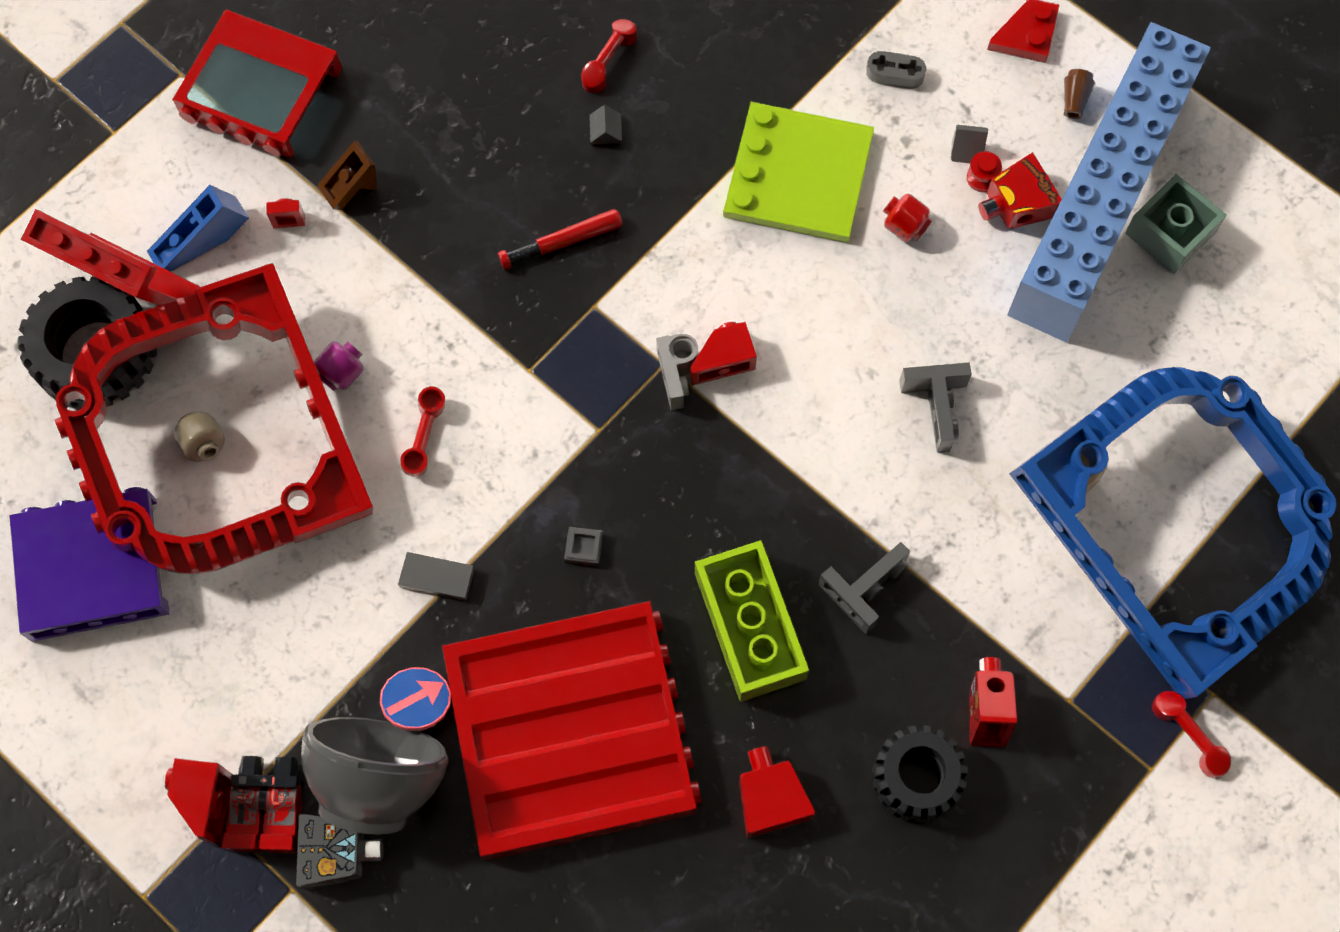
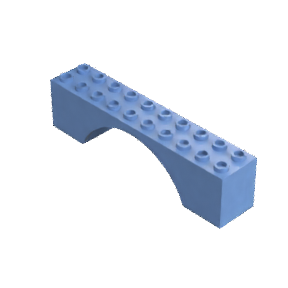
M1150 22L1019 284L1007 316L1061 341L1068 342L1211 47Z

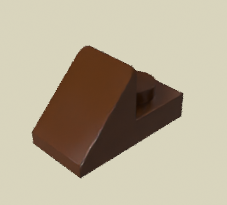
M354 141L317 187L334 210H342L360 188L377 189L375 164L360 143Z

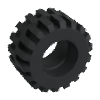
M915 725L907 727L906 731L903 732L899 730L893 734L892 738L887 739L875 759L876 762L872 771L874 780L872 783L874 790H878L879 795L877 798L881 804L884 802L889 807L887 811L892 815L895 812L900 814L901 820L908 822L909 819H915V823H923L928 819L931 821L936 820L942 814H946L957 803L961 793L965 790L967 784L965 777L968 774V767L963 766L964 753L963 751L958 752L955 748L958 743L953 738L950 741L945 739L944 735L946 733L940 729L935 733L931 731V726L923 725L921 729H916ZM916 755L930 760L939 773L938 787L933 792L926 794L916 793L907 788L899 775V765L904 758Z

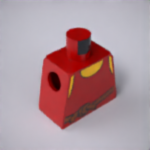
M1030 153L991 180L987 191L989 199L980 202L978 209L985 221L1000 215L1006 227L1014 229L1052 219L1062 198L1034 153Z

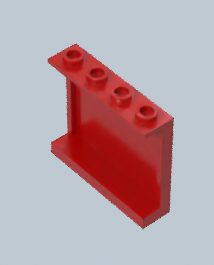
M35 209L20 239L134 297L155 305L166 304L178 298L196 294L195 289L201 287L91 232L88 235Z

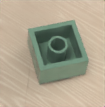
M1175 174L1134 214L1125 234L1175 274L1216 234L1227 214Z

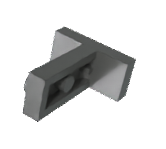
M970 362L909 367L902 370L899 380L901 393L928 391L937 453L950 452L954 441L959 437L957 420H952L950 408L954 407L952 388L967 387L972 375Z
M900 542L851 586L831 566L821 574L818 585L867 634L876 626L879 616L864 599L868 602L873 600L883 590L881 584L888 577L894 580L907 569L909 565L906 562L911 551Z

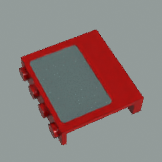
M226 9L172 100L179 112V116L191 124L198 122L206 125L217 134L223 135L226 133L234 136L245 145L250 146L254 144L262 147L273 156L283 155L292 159L294 152L289 140L326 75L337 78L342 70V65L335 50Z

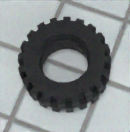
M82 276L72 278V283L66 284L62 281L55 284L54 290L49 293L45 290L38 296L40 301L36 305L32 303L26 311L28 318L27 320L22 319L19 331L23 334V336H19L17 339L18 349L22 352L20 359L28 373L50 397L56 400L60 389L70 384V374L74 364L63 362V350L68 339L77 330L92 323L111 324L122 317L125 318L144 311L134 296L94 276L90 277V281H87ZM158 348L138 354L114 369L101 387L106 400V407L112 406L114 404L113 400L119 397L123 401L131 396L129 391L133 387L139 389L145 382L142 378L145 373L150 374L154 364L150 358L157 356ZM76 399L71 401L68 406L75 408L79 404L83 407L85 401Z

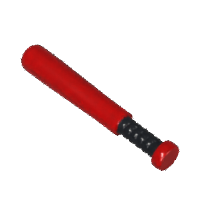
M612 209L538 238L533 244L531 243L509 252L502 250L498 252L501 265L504 270L512 268V264L534 255H544L618 229L622 225V218L619 211Z

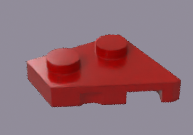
M1027 0L994 34L989 41L987 50L1046 63L1059 4L1041 0Z

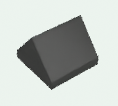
M604 104L590 114L591 145L622 144L621 113Z

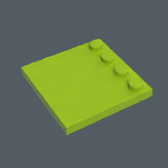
M751 102L723 210V217L848 243L874 126Z

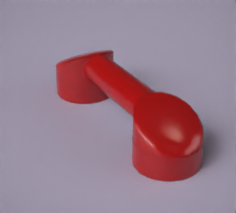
M625 19L614 21L612 24L613 34L596 60L590 61L584 66L581 80L582 86L587 92L599 93L606 87L605 67L619 46L632 45L637 39V27L633 22Z
M434 386L426 387L419 393L418 408L422 415L413 447L405 450L400 458L401 469L408 476H421L426 472L428 459L425 450L435 418L443 413L445 408V395L441 389Z
M1164 691L1154 698L1152 703L1154 714L1163 721L1175 719L1203 753L1199 760L1201 771L1210 778H1220L1225 775L1231 767L1230 753L1222 746H1215L1185 710L1186 701L1183 696L1174 691Z

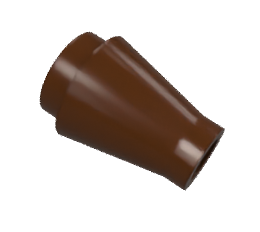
M1072 69L1068 72V76L1064 78V116L1072 119L1082 118L1085 106L1095 86L1092 72L1084 69Z

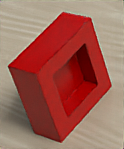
M282 198L275 202H266V214L273 229L305 226V213L299 200Z

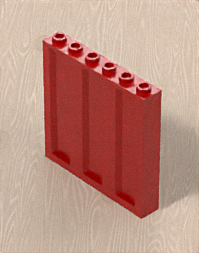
M650 601L442 646L480 857L484 861L696 814V804L702 803L697 781L690 782L688 769L694 767L689 746H682L680 734L686 733L682 712L675 713L672 700L678 698L674 677L667 679L665 666L671 664L666 644H659L657 632L663 631L659 610L652 612Z

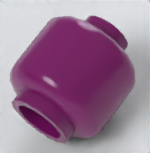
M336 341L329 343L314 361L321 381L333 391L336 388L341 390L348 389L364 371V366L359 360L363 354L348 341L344 346Z

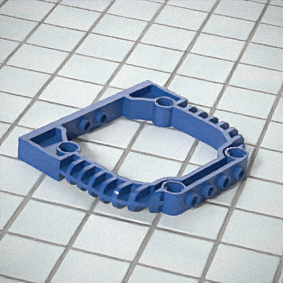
M1183 367L1161 368L1145 373L1130 382L1009 473L1172 689L1182 695L1184 699L1197 697L1258 647L1256 644L1311 599L1318 588L1321 587L1327 568L1330 565L1329 541L1332 540V529L1328 518L1335 512L1336 499L1326 486L1323 476L1312 468L1305 459L1302 449L1291 441L1284 432L1281 422L1272 416L1263 405L1260 395L1251 389L1242 378L1237 376H1227L1220 380L1207 372H1197ZM1223 391L1229 396L1230 402L1225 399ZM1164 404H1189L1207 423L1216 427L1227 426L1280 494L1277 505L1279 517L1292 535L1287 562L1270 582L1232 613L1225 610L1208 613L1196 618L1192 625L1171 622L1159 626L1136 596L1132 583L1127 578L1122 577L1113 566L1114 562L1110 554L1097 545L1075 516L1085 508L1088 479L1102 472L1107 467L1109 457L1106 447L1151 411ZM1081 454L1089 459L1090 467L1083 464ZM1309 501L1313 504L1314 511L1311 510ZM1212 623L1218 628V638L1212 632Z

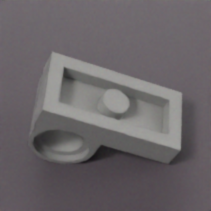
M688 334L656 338L657 355L670 409L672 411L684 408V396L689 395L685 375L690 374V367L698 356V344ZM679 351H686L691 354L687 358L675 356Z

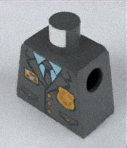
M299 814L296 886L303 890L361 879L362 862L382 861V839H363V833L336 827L319 816Z

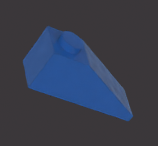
M209 185L147 250V253L154 264L171 272L228 241L249 219V216L236 196Z

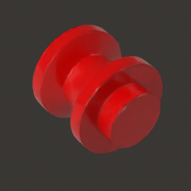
M987 151L974 155L966 175L968 185L975 191L987 192L991 180L1002 171L1000 158L996 154Z

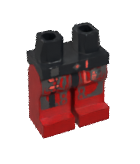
M242 756L238 775H231L232 787L229 796L226 833H223L221 848L230 852L265 851L267 853H298L299 814H302V792L304 781L298 777V760L294 757H276L274 776L263 775V757Z

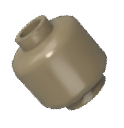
M190 412L184 415L178 421L174 430L176 443L190 461L201 462L215 458L225 442L224 433L210 414L204 412Z

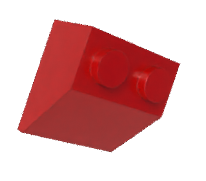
M174 758L173 767L167 770L165 776V789L168 790L167 796L196 837L214 847H221L229 811L232 773L219 763Z

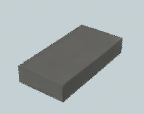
M407 552L398 585L400 588L466 601L475 568L469 564Z

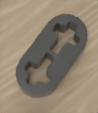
M877 51L869 56L866 74L871 81L878 84L916 88L925 79L926 64L921 58L916 56ZM878 64H884L883 71L877 70ZM909 68L915 69L914 76L908 75Z

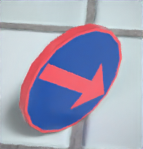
M411 667L398 671L386 681L380 695V707L384 717L393 726L405 731H422L434 727L444 719L451 704V692L447 681L438 672L421 667Z

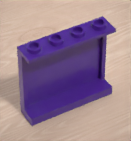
M131 487L125 489L122 493L124 499L136 502L145 508L154 524L152 505L157 504L156 498L147 488ZM64 500L57 502L53 507L43 509L40 507H28L22 509L21 513L9 515L19 633L31 642L170 615L168 601L162 596L159 568L142 559L134 550L129 552L117 550L112 546L105 532L98 534L91 514L97 512L93 500L88 502L85 500L79 502ZM129 524L121 525L116 530V536L122 539L128 538L132 535L134 527Z

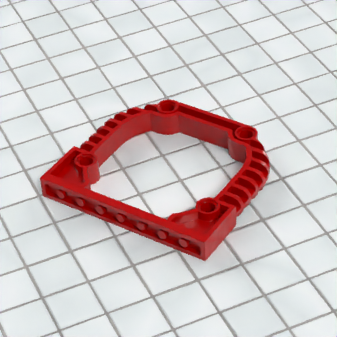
M273 263L196 288V294L178 298L175 301L137 312L125 318L122 317L102 327L81 348L82 350L77 356L74 366H72L70 384L62 387L57 393L56 406L60 417L54 420L61 438L68 437L73 449L66 452L73 469L77 470L80 468L85 480L78 483L85 501L93 500L97 512L91 514L98 534L105 532L114 548L123 552L134 550L142 559L160 569L190 575L217 571L291 542L296 544L373 515V505ZM222 314H228L233 317L232 321L228 324H219L215 320ZM208 331L217 339L224 341L237 337L241 331L253 333L271 342L286 338L298 369L293 370L300 389H307L310 397L306 401L309 413L313 420L319 419L332 451L321 455L314 473L306 484L296 482L285 487L281 494V504L279 506L204 534L181 537L156 531L151 517L145 508L136 502L124 499L98 432V428L104 422L107 413L106 400L101 390L103 383L118 365L138 354ZM81 399L85 401L82 409L78 411L67 409L69 403L73 400ZM301 496L307 499L308 504L305 508L296 510L290 507L289 502L292 498ZM129 524L134 527L132 535L128 538L122 539L116 536V530L121 525Z

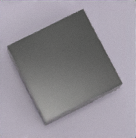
M569 527L564 556L565 563L599 567L603 531Z

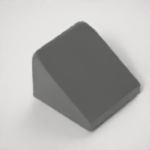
M956 125L951 146V161L970 163L974 155L984 152L988 128Z

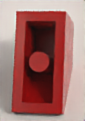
M746 321L741 323L727 322L712 331L690 367L692 386L756 370L757 356Z

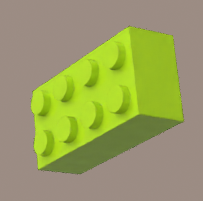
M760 540L695 561V576L739 701L742 702L807 680L809 668L762 541Z

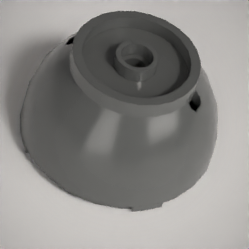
M336 717L314 721L306 726V730L303 733L301 751L303 772L309 788L319 802L318 813L320 817L336 827L357 833L390 834L402 830L406 825L407 818L418 811L435 793L448 765L445 748L439 741L421 731H405L387 721L356 717Z

